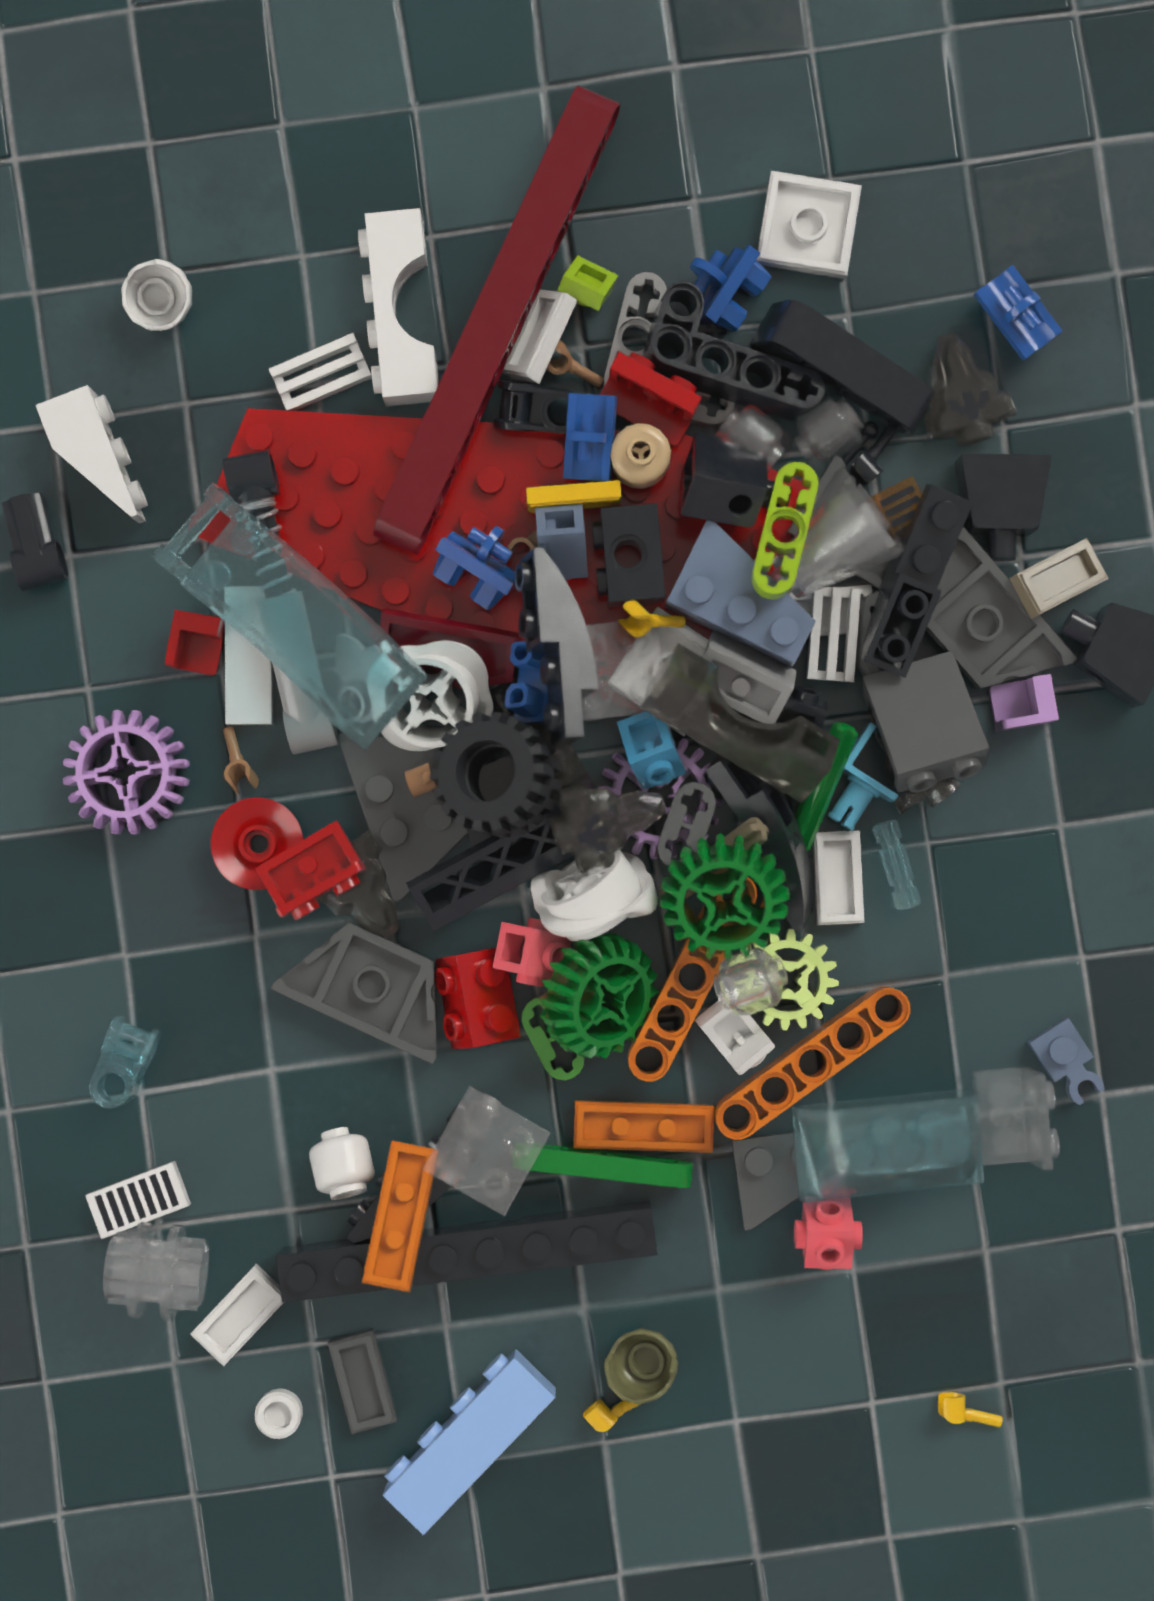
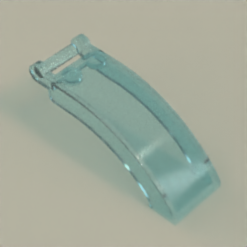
M212 482L203 492L206 498L166 546L161 544L152 554V557L163 568L180 580V584L188 592L232 626L271 660L318 706L334 726L366 750L427 679L426 673L371 617L334 583L238 504L226 491ZM221 510L231 520L192 567L188 566L181 557Z

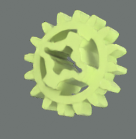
M787 929L784 940H780L778 935L768 934L769 944L765 949L752 942L754 949L757 951L755 956L747 958L742 955L741 960L748 964L749 968L748 971L737 973L736 978L747 981L748 987L742 989L738 994L740 998L752 997L753 1002L747 1009L751 1015L759 1012L761 1009L765 1012L762 1019L763 1024L769 1026L774 1018H779L780 1028L788 1030L790 1020L795 1019L797 1024L803 1029L807 1027L806 1015L811 1013L818 1019L823 1017L821 1010L818 1008L821 1002L833 1005L835 1000L826 994L827 987L839 986V981L829 978L827 972L834 969L837 965L835 961L822 960L821 957L828 949L825 945L822 944L814 949L810 947L813 935L806 933L799 942L796 941L794 929ZM782 948H794L804 953L795 960H782L775 951ZM762 963L767 969V984L761 988V991H758L757 972ZM816 967L818 984L813 995L808 990V976ZM783 968L789 972L799 969L797 971L798 974L794 977V981L797 984L795 989L790 990L787 987H782L780 990L776 989L778 988L776 985L781 981L780 976L777 974L780 969ZM780 999H793L800 1008L779 1010L771 1007V1005L777 1003Z

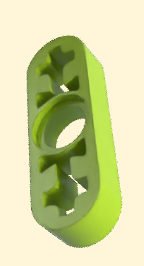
M802 462L786 464L777 474L752 571L751 581L753 588L760 596L770 600L786 596L794 585L818 490L819 481L816 472L812 467ZM793 476H799L802 478V486L809 488V490L800 491L795 509L786 507L790 487L783 484V482H791ZM776 503H779L784 507L777 508ZM804 509L805 513L802 514L798 510ZM780 519L791 520L798 528V537L789 543H782L776 540L771 531L773 523ZM765 548H768L773 552L766 553ZM775 553L784 555L780 567V575L787 577V581L779 580L776 587H771L767 585L768 577L762 575L761 571L768 572L770 570ZM787 554H793V555H794V558L791 559L790 557H788V556H786V555H787Z

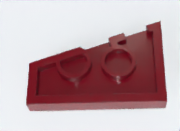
M385 608L381 613L377 646L381 648L383 653L404 645L418 646L435 641H455L472 648L482 658L487 668L489 685L512 683L516 677L517 667L510 661L511 645L514 642L521 641L519 632ZM432 665L410 667L414 671L419 668L427 674H436L443 670ZM455 678L452 681V688L463 689ZM397 684L398 695L403 694L401 692L403 687Z

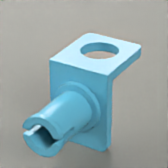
M871 722L864 726L857 737L843 773L848 776L847 779L850 783L832 811L827 815L835 822H840L847 809L850 808V811L841 823V826L850 831L855 829L854 826L873 797L879 798L880 796L888 802H894L898 797L895 792L852 765L876 728V725Z

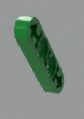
M513 1142L511 1167L522 1170L675 1188L691 1187L694 1165L692 1162L678 1159L534 1142Z

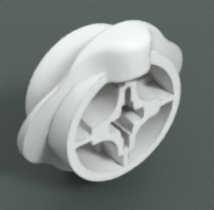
M435 641L418 646L404 645L395 647L384 653L371 669L369 689L374 704L377 726L382 735L399 748L409 751H427L444 747L446 744L441 739L446 732L453 735L458 732L455 727L456 723L462 719L473 723L472 715L484 713L491 717L493 712V700L489 690L488 672L485 663L472 648L462 643ZM432 665L443 670L436 674H427L419 668L414 671L410 667ZM455 678L464 690L467 710L460 706L461 700L452 691V681ZM397 684L403 687L401 692L410 700L411 712L409 714L400 703ZM430 691L438 695V698L434 699L433 702L425 697ZM428 719H434L444 725L447 723L451 725L447 727H430L421 723Z
M607 846V852H596V850L588 852L568 864L561 871L550 870L542 872L533 877L530 886L534 908L539 914L544 927L555 935L567 937L575 942L580 939L589 940L612 929L627 917L634 918L649 915L655 911L658 904L654 880L646 871L644 863L637 856L621 852L615 846Z

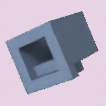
M582 504L535 507L538 548H543L565 580L588 577Z

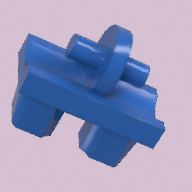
M747 245L744 250L733 248L728 258L722 252L715 250L709 261L695 257L690 264V270L698 276L694 285L704 294V309L700 325L713 324L727 332H736L743 323L748 311L732 300L737 289L740 287L751 297L758 296L771 279V275L756 261L760 252L751 245Z
M1011 265L999 276L974 293V297L1022 361L1029 358L1062 333V329L1041 303L1040 296L1036 291H1032L1014 265Z
M569 393L563 470L564 479L612 481L613 467L610 455L612 443L615 439L618 396Z
M495 526L490 534L486 535L473 527L467 539L452 531L447 538L443 537L435 549L441 554L437 559L433 575L446 584L455 586L465 570L474 574L480 579L469 597L483 608L490 610L504 595H508L516 588L515 570L506 565L513 551L500 544L505 530Z
M519 641L511 645L510 661L519 668L518 682L511 684L506 690L505 707L514 712V718L528 725L543 723L544 707L548 703L547 685H543L540 679V662L545 655L544 653H526V642Z

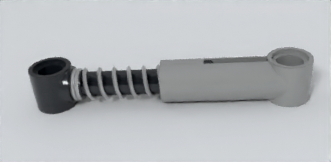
M269 449L223 459V469L228 491L233 504H240L241 512L247 516V522L244 526L250 529L251 533L248 543L254 546L255 554L252 556V559L258 563L259 570H257L256 575L262 579L263 586H261L260 591L264 592L266 599L259 600L257 603L283 706V721L291 752L293 755L339 745L337 726L330 701L327 699L303 591L297 592L298 590L291 585L290 578L294 574L288 572L286 562L290 558L284 555L282 546L286 542L281 540L279 534L282 525L277 524L275 517L279 510L276 509L275 505L277 502L274 500L275 496L280 495V487L272 454Z

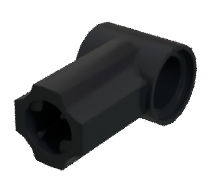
M41 493L22 494L2 502L14 549L10 553L11 565L20 589L26 591L69 579L65 555L58 540L54 539L44 496Z

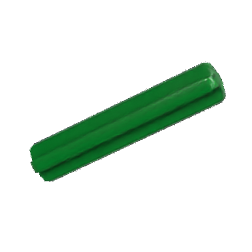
M835 722L832 725L795 813V818L807 851L811 849L858 737V732L855 728L843 722Z

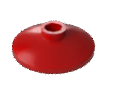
M261 797L240 800L229 806L214 825L211 835V853L214 863L220 873L236 886L249 890H265L266 887L255 868L304 840L302 828L294 814L277 801ZM258 835H263L268 841V847L262 853H257L252 848V840Z

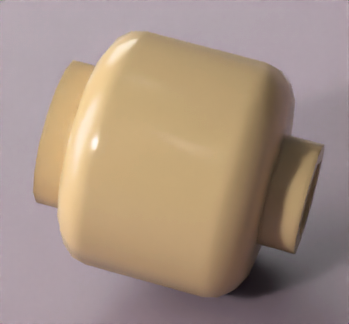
M637 423L625 427L616 435L612 443L610 457L613 474L621 483L631 488L644 489L654 486L664 478L670 465L671 448L668 439L659 429L650 424ZM649 451L650 455L644 459V454ZM632 453L637 454L639 459H636Z

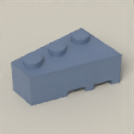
M706 520L666 602L665 608L712 631L715 630L791 668L795 664L816 621L789 594L776 600L760 596L753 588L751 581L755 561L714 521ZM761 571L762 575L768 577L767 585L776 587L777 582L766 572Z

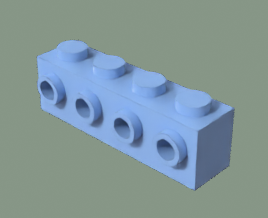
M517 1349L507 1358L502 1353L499 1354L482 1373L487 1379L475 1392L469 1387L465 1389L450 1406V1409L454 1412L442 1426L435 1421L418 1439L417 1443L421 1448L409 1460L404 1455L401 1456L384 1475L388 1482L382 1496L422 1535L441 1518L555 1399L556 1387Z

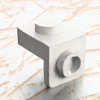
M731 991L695 1019V1022L738 1075H742L748 1069L759 1065L766 1055L775 1048L773 1042Z

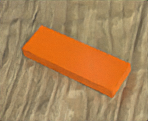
M575 1100L574 1148L713 1153L714 1105Z
M391 1141L362 1283L405 1292L411 1291L439 1155L438 1149Z

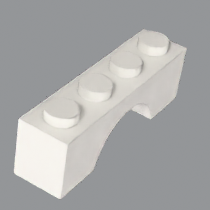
M416 208L365 213L366 229H358V240L361 258L369 257L370 274L362 275L365 303L373 302L375 320H367L369 347L378 348L379 365L371 366L374 394L382 393L386 407L431 402L439 385L437 357L434 346L411 337L404 331L396 319V301L402 286L414 273L428 266L421 210Z

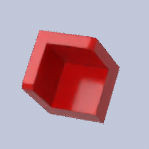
M174 609L165 665L178 670L211 676L217 675L225 638V621L219 617Z

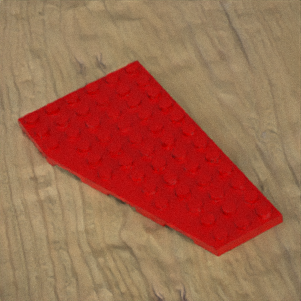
M247 408L227 458L265 449L270 450L280 487V495L275 496L274 500L277 502L275 507L279 510L275 517L277 524L282 525L279 534L281 540L286 542L282 546L284 555L290 558L286 562L288 572H292L294 574L293 577L381 612L385 608L519 632L518 619L520 611L523 609L522 592L515 588L508 595H504L490 610L483 608L469 597L480 579L474 574L465 570L455 586L448 585L433 575L437 559L441 554L435 550L443 537L447 538L452 531L467 539L473 527L489 535L493 528L498 526L505 530L500 544L508 548L511 541L515 538H527L533 531L537 530L536 513L528 512L526 488L605 482L563 478L566 433L507 430L494 427L492 422H480L420 552L415 554L373 536V531L380 511L423 418ZM615 430V437L622 430ZM685 434L677 447L670 446L669 468L664 478L657 484L648 488L638 489L631 488L620 482L621 504L617 507L657 504L665 600L664 603L641 605L649 614H653L655 609L659 607L671 616H681L665 608V605L706 522L704 519L681 515L682 469L693 437ZM649 451L644 454V459L650 455ZM632 453L636 459H639L637 454ZM768 468V480L775 481L779 471ZM222 469L196 537L256 561L252 559V556L255 554L254 546L248 543L251 538L250 529L244 526L247 522V516L241 512L240 504H233L226 484L224 469ZM612 471V481H617L618 478ZM793 477L791 482H783V484L792 487L787 507L795 509L800 491L809 490V488L802 486V481ZM761 507L755 525L749 528L715 522L755 561L768 509ZM601 508L583 509L588 577L572 578L566 580L581 610L596 662L599 689L590 695L639 714L644 712V710L606 686L636 638L617 622L618 619H627L631 616L623 606L608 607V597L598 596L596 568H605L603 549L594 550L592 522L601 521ZM780 519L773 523L771 531L776 540L782 543H789L792 535L787 533V530L792 521ZM525 542L520 543L513 551L506 565L516 571L517 564L530 552L528 544ZM631 545L621 546L614 554L616 562L625 568H632L641 561L639 550ZM765 548L766 553L773 552L770 549ZM775 553L771 568L766 572L773 580L784 555ZM685 617L686 626L709 640L713 632L712 630ZM709 697L686 733L709 742L724 704Z

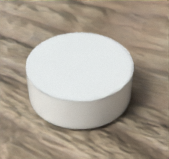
M279 1388L267 1392L260 1399L255 1409V1422L258 1429L264 1435L273 1439H282L293 1434L303 1417V1407L300 1399L287 1389Z

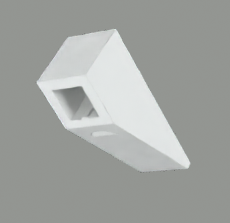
M86 385L37 404L36 408L52 449L139 524L146 522L141 509L147 507L148 504L137 480L131 482L125 466L131 464V459L121 437L114 440L108 423L115 421V418L105 395L98 397Z

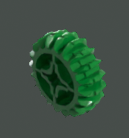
M719 833L716 836V845L711 847L707 840L701 837L697 840V853L685 846L681 850L683 862L672 860L668 866V871L672 876L663 877L661 888L666 893L660 896V906L668 910L664 914V922L667 926H676L674 929L676 941L690 937L688 949L691 953L703 945L706 947V957L709 960L715 956L716 950H724V957L728 962L733 958L734 949H740L741 953L748 958L752 953V942L765 949L768 945L766 933L778 935L780 923L777 919H785L788 914V908L783 902L789 899V888L782 885L786 880L784 870L773 869L776 865L775 856L768 854L760 858L762 847L758 842L752 844L747 850L744 849V838L740 834L734 839L733 845H725V837ZM715 868H730L722 874L708 872ZM748 875L758 883L764 894L760 907L752 903V897L743 891L746 887L745 880ZM688 888L697 892V898L706 904L704 906V915L701 919L691 910L687 903L685 894ZM733 890V900L729 901L726 897V902L719 901L716 905L717 894H720L723 898V893L730 894ZM727 921H736L740 923L733 926H721L723 923Z
M607 932L605 935L601 934L589 940L580 939L575 942L574 950L571 948H561L563 959L560 963H550L554 971L551 978L541 980L545 987L548 988V991L538 998L542 1005L546 1007L540 1017L548 1025L546 1031L550 1036L557 1040L556 1042L560 1043V1046L571 1053L574 1051L579 1056L590 1059L593 1056L607 1059L610 1051L623 1052L624 1041L634 1042L636 1040L635 1031L644 1025V1018L647 1012H650L652 1009L650 999L659 993L655 986L651 984L658 976L653 971V968L650 967L652 959L642 952V949L635 942L625 939L618 934Z

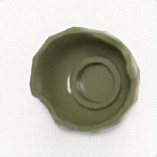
M645 1328L624 1333L615 1341L604 1361V1370L610 1389L621 1400L635 1404L651 1402L663 1396L672 1386L679 1366L678 1356L673 1344L660 1332Z

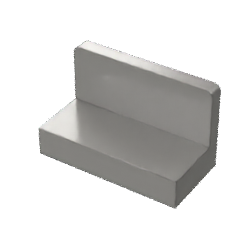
M713 630L708 640L707 648L689 681L688 687L773 728L794 689L796 670Z

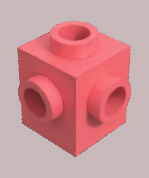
M528 918L527 926L501 922L492 968L517 973L516 982L543 987L544 983L541 980L551 978L554 972L550 963H560L563 959L561 948H571L572 941L567 937L549 932L540 919Z
M804 1195L802 1220H795L794 1247L795 1249H803L805 1268H819L823 1270L852 1269L854 1250L862 1249L863 1232L862 1222L854 1221L850 1196Z

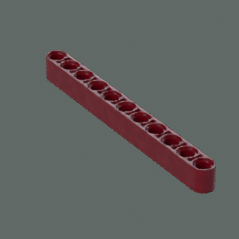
M579 85L574 89L380 511L373 536L415 554H418L422 549L613 131L621 103Z

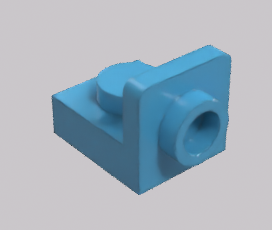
M661 705L617 722L629 765L643 789L664 785L686 773L684 763L677 752L667 717Z

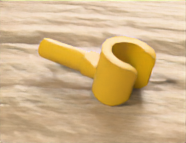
M636 600L627 601L623 605V608L631 616L627 619H618L617 621L635 638L643 637L651 628H683L686 623L684 616L649 614Z
M941 1392L938 1395V1412L940 1416L950 1423L961 1424L965 1421H974L999 1428L1002 1425V1416L973 1408H965V1394Z
M598 1399L584 1411L583 1417L596 1431L606 1432L617 1422L619 1417L640 1404L623 1400L610 1409L602 1399Z

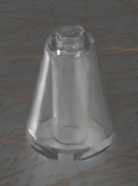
M852 475L843 480L811 516L796 580L788 594L792 592L797 598H801L894 560L905 552L900 539L896 537L893 540L887 532L891 525L863 486L861 484L857 486L855 477ZM798 532L790 539L789 542L794 541L798 537ZM777 554L774 557L773 565L775 570L770 573L771 578L777 583L779 580L787 581V577L780 575V567L784 557L781 554ZM787 554V555H786V556L790 557L791 559L794 558V555H793V554Z

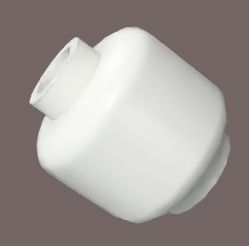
M347 1127L323 1132L321 1134L322 1141L314 1145L309 1151L317 1190L330 1194L331 1200L350 1198L366 1192V1184L372 1181L375 1175L367 1139L362 1135L349 1134Z

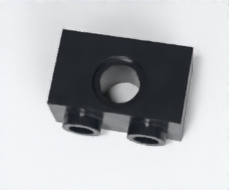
M657 504L601 508V521L592 522L594 550L603 549L605 568H596L598 596L608 597V607H620L630 600H636L640 605L664 603L665 587ZM631 545L637 548L641 554L639 564L632 568L620 566L616 562L614 554L621 546Z

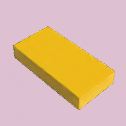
M620 480L526 488L528 512L536 513L535 507L582 504L583 509L617 507L621 504Z

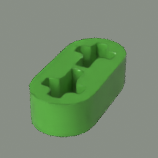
M539 997L533 998L526 1004L522 1012V1023L545 1070L557 1080H569L576 1077L584 1066L585 1058L577 1054L572 1059L573 1068L569 1071H565L562 1066L554 1068L551 1061L556 1058V1051L551 1042L555 1041V1039L551 1036L548 1037L541 1025L533 1027L530 1023V1019L535 1016L533 1009L535 1006L541 1004L543 1009L546 1008L539 1001Z

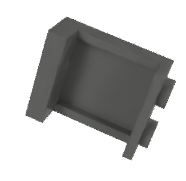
M953 651L912 662L906 678L886 670L863 677V699L868 712H873L894 770V784L897 792L907 790L922 792L933 787L937 781L954 776L956 779H966L978 774L982 768L987 766L989 746Z

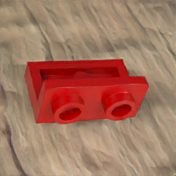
M618 352L610 367L609 378L600 395L618 396L616 416L632 425L637 423L652 425L665 435L670 446L677 447L699 409L702 397L695 393L697 388L686 379L677 375H672L671 379H668L654 371L655 364L640 354L631 352L628 357Z
M336 820L256 867L255 870L278 907L275 910L279 917H287L292 914L296 921L319 908L320 905L316 899L333 890L337 897L360 884L361 881L357 875L365 871L366 867L339 821Z
M496 947L436 958L435 960L437 968L434 977L435 985L442 996L445 1012L443 1029L446 1037L450 1040L452 1049L475 1048L521 1037L509 971L492 968Z

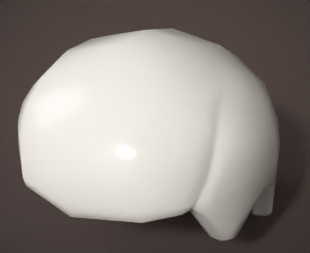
M154 259L134 266L128 273L121 288L122 306L131 320L150 331H163L177 326L185 319L192 306V287L186 275L181 269L168 261Z

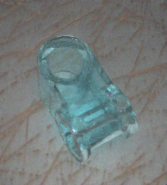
M120 1015L114 1017L106 1033L100 1058L90 1080L89 1091L96 1104L111 1109L126 1105L134 1100L146 1069L149 1067L157 1050L161 1031L153 1029L149 1032L125 1023V1018ZM123 1038L126 1039V1040L132 1041V1042H134V1043H137V1044H139L140 1046H136V1045H134V1044L128 1043V1042L124 1041ZM111 1073L119 1075L125 1084L124 1093L119 1099H112L106 1094L104 1089L105 1079Z

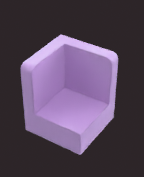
M1051 674L993 685L988 689L995 732L1059 720Z

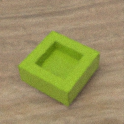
M577 255L563 275L557 291L569 294L577 300L579 305L589 306L599 311L613 291L619 275Z

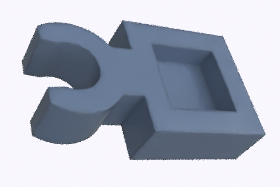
M1064 1017L1027 1041V1044L1051 1081L1056 1082L1062 1077L1066 1078V1094L1074 1103L1078 1105L1084 1103L1083 1098L1078 1093V1086L1082 1081L1089 1080L1092 1087L1098 1092L1105 1090L1102 1079L1097 1074L1086 1070L1083 1066L1084 1063L1094 1058L1069 1018Z

